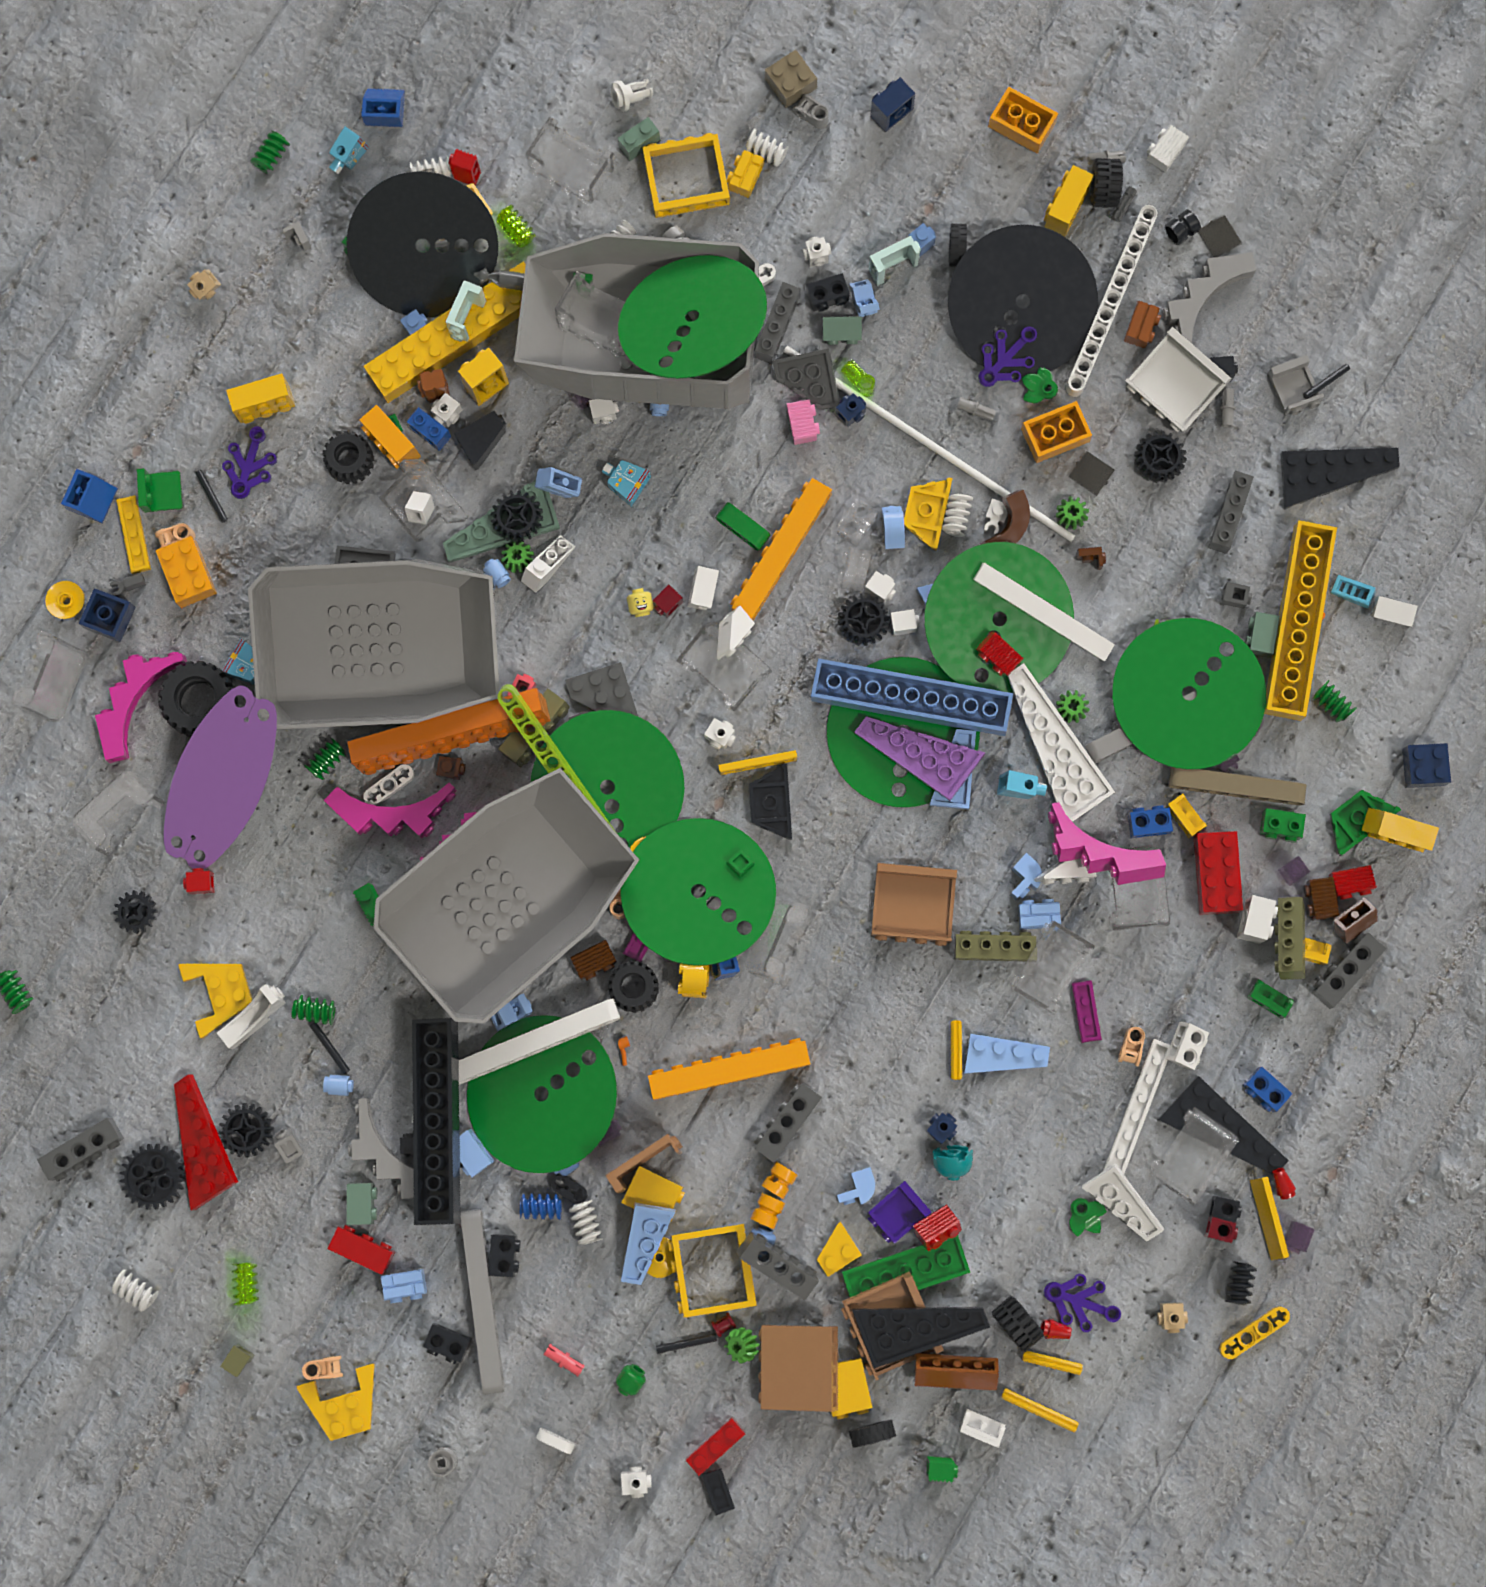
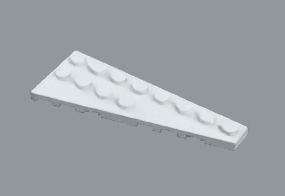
M1023 663L1007 677L1056 803H1060L1065 814L1073 822L1115 793V791Z

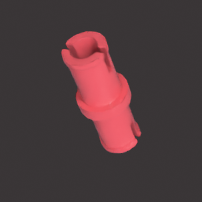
M552 1344L548 1346L543 1354L558 1363V1367H564L577 1377L585 1366L571 1358L568 1352L565 1354Z

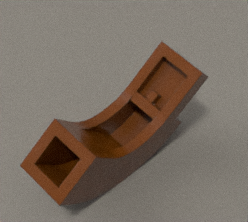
M1023 489L1001 498L1008 514L1007 524L1002 532L981 542L980 545L991 542L1017 543L1023 537L1030 519L1029 502Z

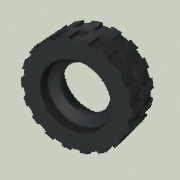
M951 223L949 266L956 267L962 256L966 253L967 224Z
M891 1419L852 1429L849 1431L852 1447L856 1448L896 1437V1432Z

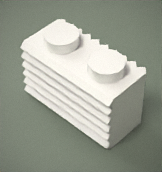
M1169 125L1167 130L1163 128L1157 137L1159 141L1156 144L1152 143L1147 150L1149 154L1147 161L1165 173L1189 139L1188 135L1172 125Z

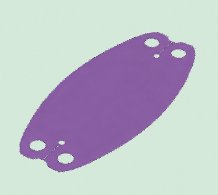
M241 685L230 690L209 711L186 745L173 776L164 822L165 850L175 858L182 857L187 860L188 865L192 869H206L230 847L253 814L268 778L275 747L277 713L272 702L266 699H257L253 696L252 691ZM237 695H242L246 699V705L242 708L235 705L234 699ZM260 709H266L269 712V719L267 721H261L258 718V711ZM248 717L249 721L245 722L244 718ZM192 835L196 837L195 840L191 839ZM174 836L182 839L183 843L180 848L172 846L171 839ZM196 850H202L205 853L204 861L198 862L195 860L194 852Z

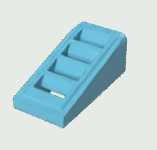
M1338 575L1331 594L1369 609L1376 593V588ZM1342 582H1344L1346 584L1344 586L1343 591L1341 592L1339 591V589L1341 587ZM1351 585L1353 586V588L1351 590L1350 595L1346 594L1349 589V586ZM1358 588L1360 589V592L1358 597H1355L1354 595ZM1367 592L1366 599H1362L1364 593Z

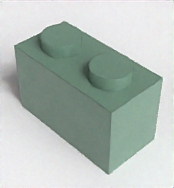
M647 117L617 138L619 148L627 159L632 161L643 153V147L660 141V132L650 118Z
M861 316L823 317V341H827L828 345L838 344V341H846V344H858V340H862Z
M1256 612L1253 617L1249 618L1248 629L1251 630L1250 636L1246 637L1245 643L1254 655L1270 658L1274 654L1280 616Z
M374 1183L347 1184V1225L374 1224V1220H377L378 1212L377 1208H374V1199H377L378 1191L377 1187H374Z

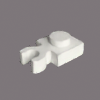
M992 499L985 517L990 521L985 524L984 532H987L989 527H993L995 529V536L999 531L998 523L1004 525L1007 510L1003 502Z

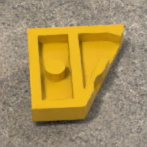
M841 1221L836 1225L817 1258L827 1277L862 1255Z

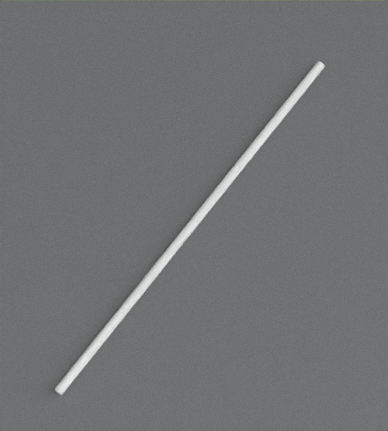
M789 346L784 349V353L790 357L801 355ZM836 378L837 388L849 396L854 393L857 397H862L867 408L1000 496L1005 497L1011 494ZM1029 505L1032 517L1068 541H1073L1075 538L1074 534Z

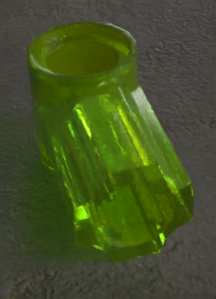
M853 359L848 361L841 369V373L858 389L860 394L865 397L872 396L875 392L874 377L867 374ZM864 383L871 384V387L864 388L862 387V385Z

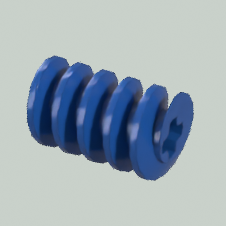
M522 1194L520 1199V1219L523 1214L525 1219H529L531 1214L533 1219H537L540 1214L541 1219L544 1220L548 1214L549 1219L553 1220L556 1214L558 1220H561L562 1198L559 1200L557 1194H555L553 1200H551L549 1194H546L545 1200H543L541 1194H538L535 1200L533 1194H530L527 1200L525 1194Z

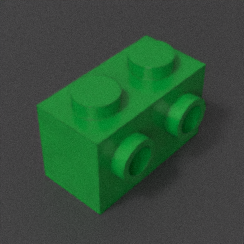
M1266 808L1262 811L1260 835H1265L1266 839L1276 840L1277 837L1285 838L1286 842L1296 843L1297 840L1303 838L1306 814Z

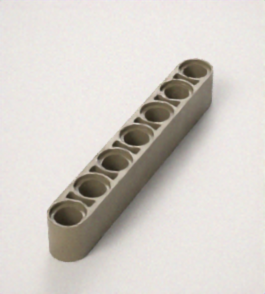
M1171 767L1168 787L1290 805H1305L1307 785L1202 769Z

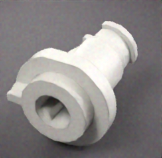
M644 79L642 82H633L626 85L621 80L613 82L610 93L614 106L624 112L629 110L631 103L641 101L646 97L651 98L653 96L652 87L647 89L649 80Z

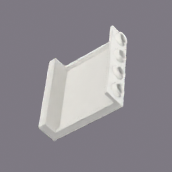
M1171 327L1165 338L1129 379L1125 381L1128 383L1126 387L1134 394L1139 392L1143 396L1141 400L1150 407L1152 404L1157 408L1155 413L1162 419L1167 417L1172 421L1170 423L1172 428L1177 432L1180 430L1185 432L1232 378L1176 329Z

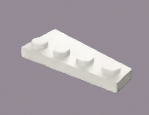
M1116 1164L1082 1185V1188L1087 1193H1091L1099 1203L1104 1204L1116 1217H1120L1125 1221L1127 1226L1145 1241H1149L1164 1231L1163 1226Z

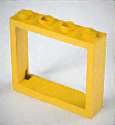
M707 133L701 137L694 138L690 136L684 138V140H668L662 144L651 143L643 147L655 218L730 205L718 134ZM714 146L722 192L659 203L650 157Z
M744 1224L671 1235V1240H668L669 1252L674 1253L675 1259L671 1261L672 1272H677L678 1281H674L675 1292L680 1293L681 1301H678L677 1305L679 1314L683 1313L684 1318L757 1306L751 1266L741 1259L747 1301L689 1310L679 1241L736 1231L739 1248L746 1239Z

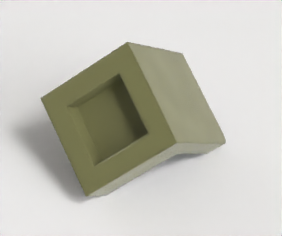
M238 1344L234 1345L220 1367L233 1376L238 1377L246 1364L250 1363L255 1355Z

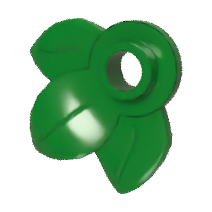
M1040 367L1037 375L1027 374L1022 377L1023 384L1028 389L1023 400L1028 403L1035 404L1043 399H1052L1058 393V386L1053 381L1052 374L1048 369ZM1047 386L1052 388L1050 391H1045Z
M1084 1198L1075 1199L1070 1206L1072 1216L1069 1224L1072 1232L1076 1236H1080L1084 1229L1092 1233H1100L1101 1221L1099 1217L1107 1212L1105 1207L1097 1201L1088 1202ZM1079 1204H1082L1084 1206V1210L1082 1212L1077 1211V1206Z

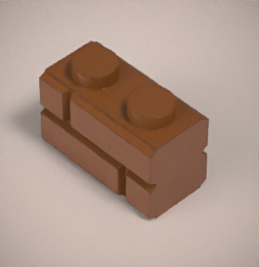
M1138 301L1124 342L1141 348H1146L1147 343L1151 344L1155 332H1152L1153 326H1158L1161 315L1158 314L1160 308Z
M437 369L432 370V373L427 371L420 374L421 380H417L422 398L426 397L429 403H433L445 393L450 396L443 370Z

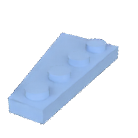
M956 729L952 743L975 750L976 731ZM972 773L951 801L934 791L929 806L969 810Z
M970 1034L964 1074L1047 1067L1050 1047Z
M635 1203L621 1282L642 1284L652 1259L660 1246V1242L668 1229V1225L676 1212L675 1209Z

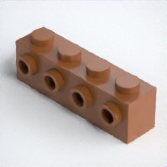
M916 1354L914 1369L915 1386L997 1391L999 1377L998 1358Z

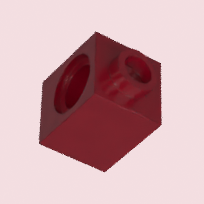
M668 584L652 600L653 609L658 615H664L668 618L683 603V597Z
M1209 1217L1204 1237L1232 1243L1237 1238L1238 1228H1236V1223ZM1222 1224L1227 1228L1225 1236L1218 1234V1227Z

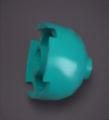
M947 1145V1150H941V1147H937L932 1152L934 1168L941 1176L947 1177L950 1181L959 1180L972 1167L973 1150L971 1149L969 1152V1147Z

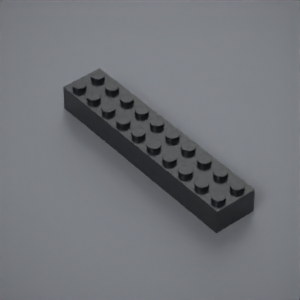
M452 1018L413 1019L414 1225L461 1224L458 1022H455Z

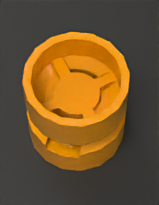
M776 1161L771 1169L772 1175L767 1176L761 1186L784 1199L789 1191L788 1185H792L798 1175Z
M761 1193L757 1202L759 1208L754 1209L750 1219L774 1229L778 1221L776 1215L781 1214L785 1203Z

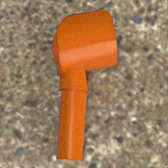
M627 1036L618 1040L622 1066L627 1065L625 1048L630 1047Z

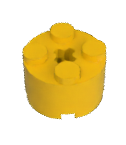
M680 963L679 974L683 975V978L680 979L678 984V994H682V997L706 999L710 965H686Z

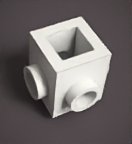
M812 237L805 242L803 255L805 261L808 260L810 267L822 266L828 263L831 248L830 244L825 242L824 237Z
M446 393L440 400L437 399L431 407L433 419L447 427L457 422L460 417L459 414L463 410L461 404Z
M715 718L704 734L705 739L710 741L709 744L718 750L720 748L725 750L727 746L731 747L736 739L733 725L725 720L721 722Z
M642 1467L629 1468L630 1471L622 1472V1495L641 1498L644 1497V1493H648V1488L652 1487L651 1475H647V1470H642ZM633 1480H638L640 1484H634Z

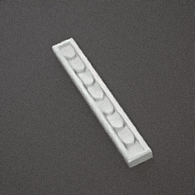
M982 563L973 578L980 585L1102 661L1107 659L1115 645L986 563Z
M1153 1039L1103 1171L1116 1164L1121 1172L1125 1173L1168 1061L1165 1058L1170 1048L1169 1044Z

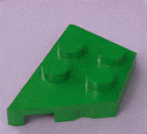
M1361 790L1329 815L1338 855L1342 856L1368 836V832L1361 831L1368 808L1397 814L1401 811L1400 807L1388 804L1385 800Z

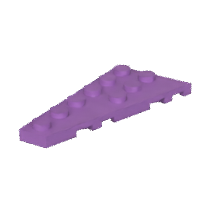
M865 717L854 732L861 739L949 801L953 799L985 756V752L956 745L926 734L916 733L906 728L893 726L869 717Z

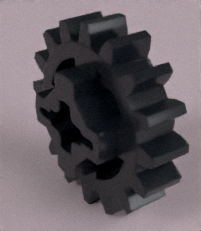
M133 890L132 895L126 892V898L119 897L118 899L121 903L114 904L118 908V911L113 912L114 915L118 916L115 922L121 923L119 928H126L128 933H131L132 929L135 934L139 933V929L146 932V926H153L151 920H157L153 916L154 913H158V910L153 909L156 902H150L152 897L150 895L145 897V892L141 891L139 895L135 890ZM135 899H140V901L138 900L136 903L130 902ZM134 909H137V912H138V915H137V916L134 915V914H135V913L133 912ZM135 921L141 922L138 925H131V923L133 924Z

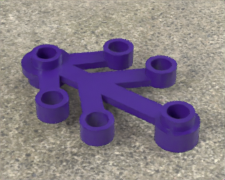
M1033 327L1024 328L1021 331L1019 340L1006 353L1005 339L1007 338V333L1005 330H998L995 333L998 362L993 367L991 354L994 348L991 344L983 345L984 369L980 371L978 376L981 385L991 387L997 381L1018 382L1021 379L1019 371H1012L1011 373L998 372L1003 367L1024 366L1025 368H1031L1034 366L1035 361L1030 356L1024 359H1011L1027 342L1029 343L1036 339L1037 332ZM1026 331H1030L1032 333L1031 338L1028 339L1025 337ZM999 332L1004 333L1005 336L1003 339L998 338ZM986 346L991 348L990 353H985L984 348ZM1026 359L1032 360L1031 366L1025 364ZM987 373L991 375L990 381H986L984 378ZM1013 373H1017L1019 375V378L1017 380L1012 379Z
M259 426L251 428L249 432L252 442L246 461L237 443L233 442L228 446V451L234 456L242 470L240 479L235 473V465L231 461L227 460L222 464L223 470L228 473L233 483L231 493L237 499L246 498L250 494L251 488L260 483H269L272 479L271 474L263 470L259 473V476L248 480L251 473L266 465L272 466L277 463L276 455L271 452L254 462L259 445L266 438L265 431ZM256 434H262L261 438H255ZM236 446L237 450L232 452V447ZM273 456L274 460L269 462L268 458ZM231 464V469H225L226 465ZM268 474V478L263 480L262 476ZM244 487V491L239 493L238 489Z
M1079 1273L1065 1283L1050 1282L1044 1288L1045 1298L1055 1303L1061 1315L1060 1321L1064 1325H1070L1073 1322V1316L1067 1312L1063 1300L1071 1303L1080 1322L1079 1327L1083 1332H1090L1092 1330V1323L1087 1319L1082 1307L1104 1315L1105 1319L1109 1322H1117L1121 1317V1311L1118 1307L1113 1305L1105 1307L1085 1299L1105 1291L1106 1286L1102 1281H1095L1093 1286L1074 1295L1065 1292L1075 1286H1083L1086 1283L1085 1275ZM1078 1276H1082L1084 1279L1081 1284H1078L1076 1281ZM1101 1283L1103 1285L1101 1291L1096 1290V1284ZM1052 1288L1057 1289L1058 1293L1056 1296L1050 1294ZM1110 1310L1115 1311V1316L1112 1318L1108 1315ZM1065 1315L1070 1316V1321L1068 1323H1065L1063 1321V1317ZM1084 1322L1089 1323V1329H1083L1082 1325Z

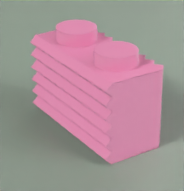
M810 399L788 403L787 413L794 445L817 441V434H820L818 423H814L813 416H816L814 404H810Z

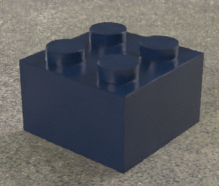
M901 77L896 81L892 80L882 93L878 92L873 96L870 117L886 133L914 109L916 93Z
M94 588L79 621V625L86 630L121 642L136 607L129 601Z
M1448 743L1407 745L1402 749L1406 788L1438 787L1451 783Z

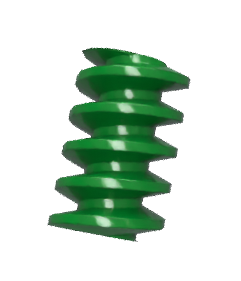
M275 131L267 134L268 139L263 140V145L259 146V151H256L255 157L250 160L257 169L265 174H268L267 169L274 170L270 165L271 163L278 164L275 157L282 158L279 151L286 152L283 145L290 146V143Z
M1328 680L1314 694L1313 700L1320 698L1318 705L1326 704L1324 711L1326 712L1331 709L1332 711L1329 716L1337 715L1335 722L1338 723L1344 721L1357 707L1350 709L1352 702L1344 703L1346 696L1339 698L1338 696L1341 691L1333 692L1335 685L1327 686Z
M330 737L332 744L325 742L327 749L319 748L321 755L313 754L316 759L315 761L308 759L310 766L303 764L316 778L321 780L325 779L322 774L323 772L330 774L328 767L336 768L333 763L334 761L341 763L339 756H347L344 749L332 737Z
M8 970L0 973V994L5 996V1002H10L8 1008L13 1009L12 1014L14 1015L25 1010L34 998H26L30 992L29 990L22 991L26 986L25 984H18L22 978H14L18 971Z
M300 995L299 999H295L293 1002L291 1017L296 1019L298 1016L299 1020L302 1021L306 1017L308 1022H311L314 1018L315 1023H319L322 1020V1024L326 1025L329 1022L332 1026L336 1011L335 1002L332 1000L330 1005H327V1000L324 999L322 1004H319V998L316 997L314 1003H312L311 996H308L307 1000L304 1001L303 995Z

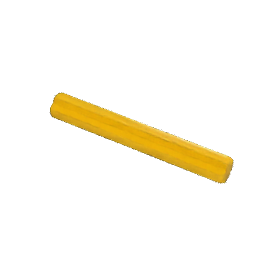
M1007 1388L1003 1390L1002 1399L1071 1432L1077 1430L1079 1424L1077 1421Z

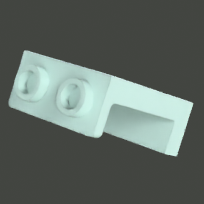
M911 236L870 255L868 270L877 286L884 283L886 269L906 259H910L914 267L918 266L921 248L917 241H913Z
M465 280L446 320L451 337L460 342L462 340L468 342L469 340L466 327L463 324L472 304L484 307L486 303L482 287Z

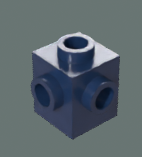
M854 393L850 396H844L836 407L835 413L847 427L854 422H860L865 417L866 403L862 397H857Z
M943 1112L940 1115L936 1113L929 1120L931 1125L926 1132L941 1145L946 1139L950 1141L957 1134L955 1130L957 1128L955 1124L957 1120L949 1113L946 1115ZM941 1123L946 1125L945 1131L940 1129Z

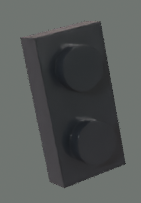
M722 1468L703 1474L702 1478L715 1516L735 1509Z

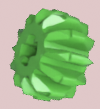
M1070 496L1068 502L1063 499L1061 500V505H1058L1056 508L1059 511L1056 513V517L1061 518L1058 523L1061 525L1065 522V529H1068L1069 525H1071L1072 529L1076 530L1077 525L1082 527L1084 525L1083 521L1088 520V516L1085 514L1089 513V509L1084 508L1086 502L1079 503V497L1073 501V498ZM1072 510L1073 513H1076L1075 516H1072V513H1069V511Z
M512 541V547L506 544L507 550H502L501 553L504 557L501 558V561L506 563L504 566L506 569L511 568L512 573H515L518 569L519 573L522 574V568H526L528 566L527 563L530 564L533 561L531 557L534 556V552L529 551L531 549L529 544L524 546V542L520 541L519 545H517V543ZM518 554V556H521V559L518 560L516 558L515 560L514 556Z
M1068 690L1066 696L1061 694V701L1056 702V705L1060 707L1057 711L1059 713L1063 712L1062 718L1068 717L1067 723H1071L1072 718L1075 723H1078L1079 717L1085 719L1086 715L1084 713H1088L1090 710L1088 707H1085L1089 704V700L1083 701L1085 694H1081L1080 697L1077 696L1078 690H1075L1073 695ZM1071 703H1073V706H1077L1074 711L1072 710V708L1069 709V705Z
M745 1327L732 1330L729 1333L730 1335L725 1338L728 1343L724 1347L729 1350L727 1355H732V1361L738 1360L739 1363L753 1360L754 1356L759 1352L756 1348L760 1345L755 1340L757 1336H752V1330H746Z

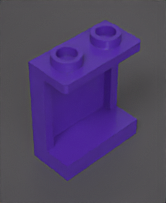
M903 1181L867 1212L870 1215L867 1219L875 1228L879 1226L882 1229L881 1235L888 1244L891 1241L895 1244L913 1228L914 1224L927 1217L931 1211L907 1182Z

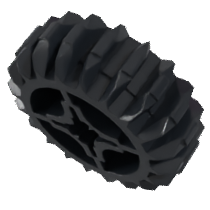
M1154 431L1153 436L1147 434L1146 439L1141 438V444H1137L1136 449L1138 451L1134 452V456L1137 458L1134 460V464H1140L1137 467V471L1143 470L1142 477L1146 476V474L1149 475L1148 481H1151L1154 477L1156 483H1159L1160 478L1166 483L1168 478L1171 481L1174 480V475L1179 476L1180 470L1184 469L1185 465L1183 463L1187 461V458L1184 457L1186 450H1180L1184 444H1177L1179 438L1176 437L1173 440L1172 433L1165 436V431H1162L1159 436L1158 432ZM1154 444H1163L1166 446L1161 448ZM1145 450L1149 452L1152 458L1150 464L1146 460ZM1171 450L1175 456V464L1171 462L1172 459L1169 457ZM1165 452L1163 458H1160L1156 461L1157 456H1160ZM1161 466L1164 469L1167 468V470H1158L1155 468Z
M520 490L517 491V495L510 491L509 497L503 493L504 500L502 501L497 498L496 501L499 505L492 506L495 511L491 512V517L494 518L491 520V523L495 525V532L499 531L500 537L505 535L506 541H509L512 537L514 543L517 542V538L524 542L525 536L530 540L532 538L530 533L532 532L536 535L538 532L535 527L541 528L542 525L539 522L544 519L540 515L543 513V510L539 508V501L535 502L534 496L529 498L528 492H525L522 496ZM515 503H522V504H521L520 506H518V507H512V506H511L512 504H515ZM529 508H531L533 512V516L530 523L525 518V515L528 513L527 510ZM504 510L509 515V518L506 520L507 523L505 525H503L502 523V514ZM513 514H520L521 519H514ZM516 526L524 527L520 530H512Z
M860 594L859 600L854 595L852 596L853 603L847 599V606L842 605L841 610L843 612L838 613V617L842 619L837 622L838 625H843L839 628V631H846L843 637L848 638L851 636L850 643H853L856 639L857 646H860L861 641H864V646H868L869 640L874 645L876 643L875 637L881 641V634H887V630L884 628L890 627V623L885 622L890 620V616L885 615L889 611L888 608L882 609L884 602L877 604L878 597H875L872 601L871 594H868L867 599H864V595ZM866 606L874 609L879 616L868 613ZM860 607L858 615L848 618L853 609ZM863 613L864 617L868 619L865 628L864 623L860 621ZM875 622H880L878 628L868 634V627L875 624ZM849 624L858 626L862 634L855 632Z
M243 1103L242 1110L239 1105H235L236 1112L229 1109L230 1117L223 1115L222 1118L226 1120V1123L219 1124V1126L224 1127V1130H220L218 1133L225 1135V1137L221 1138V1142H228L224 1148L229 1149L232 1147L230 1154H235L237 1151V1157H242L244 1153L245 1158H250V1153L253 1156L258 1155L257 1149L261 1152L265 1151L262 1144L270 1145L266 1138H273L272 1134H268V1130L272 1131L274 1127L267 1125L272 1122V1119L265 1120L268 1112L261 1114L262 1107L259 1106L255 1110V1104H251L248 1109L247 1103ZM249 1114L254 1115L259 1120L261 1126H253L251 1119H249ZM242 1115L240 1125L232 1128L234 1121ZM246 1125L247 1128L255 1129L247 1133L237 1132L239 1130L245 1129ZM261 1132L258 1141L250 1146L253 1135ZM232 1135H239L242 1142H244V1147L239 1146L233 1140Z

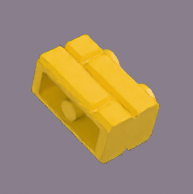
M743 150L741 156L737 155L734 166L736 167L734 172L730 171L727 183L730 191L750 198L763 169L764 158Z

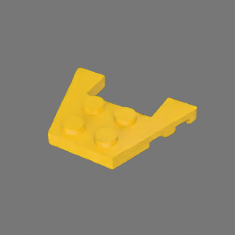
M178 964L183 982L204 976L214 1015L195 1021L200 1039L205 1038L213 1030L222 1026L224 1022L237 1015L253 1000L242 964Z
M374 1363L356 1368L361 1390L321 1401L316 1381L296 1386L330 1441L371 1429Z

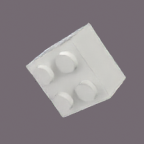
M1255 895L1247 898L1244 903L1237 938L1258 944L1271 938L1273 933V926H1271L1272 918H1276L1278 907L1275 906L1276 901Z

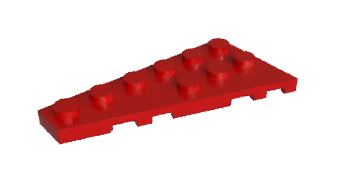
M188 1074L174 1084L190 1211L197 1210L237 1184L238 1180L194 1075Z

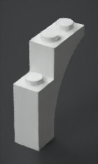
M265 984L259 989L258 994L251 1003L231 1022L218 1031L217 1034L229 1049H235L271 1020L269 1016L286 1003L283 1000L285 995L278 987Z

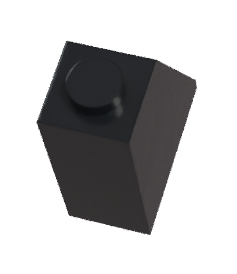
M495 411L488 413L454 433L475 471L481 467L506 433L504 428L506 422L502 415H497Z

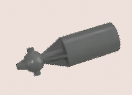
M486 268L474 273V276L480 280V283L490 280L500 288L523 291L524 273L501 270L500 272L489 274Z

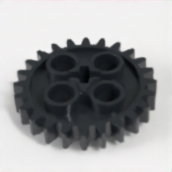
M147 1144V1150L143 1146H139L140 1153L133 1150L134 1157L127 1156L126 1159L129 1163L122 1164L126 1171L119 1173L125 1176L124 1179L119 1180V1182L126 1185L121 1190H128L125 1197H133L131 1200L132 1204L139 1201V1208H142L145 1204L146 1210H150L152 1204L154 1209L157 1210L159 1209V1203L162 1207H167L166 1201L174 1203L172 1196H180L177 1190H184L180 1182L186 1181V1179L181 1178V1175L186 1173V1171L180 1169L184 1166V1163L177 1162L181 1156L173 1157L175 1150L167 1152L168 1146H163L160 1150V1144H156L154 1149L152 1144ZM157 1158H161L163 1161V1165L159 1169L155 1167ZM139 1166H142L144 1169V1174L141 1177L136 1174V1169ZM169 1168V1172L154 1177V1180H147L139 1185L136 1184L139 1180L151 1177L152 1173H160ZM167 1176L170 1179V1184L165 1188L162 1185V1180ZM147 1184L151 1187V1193L148 1196L143 1192Z

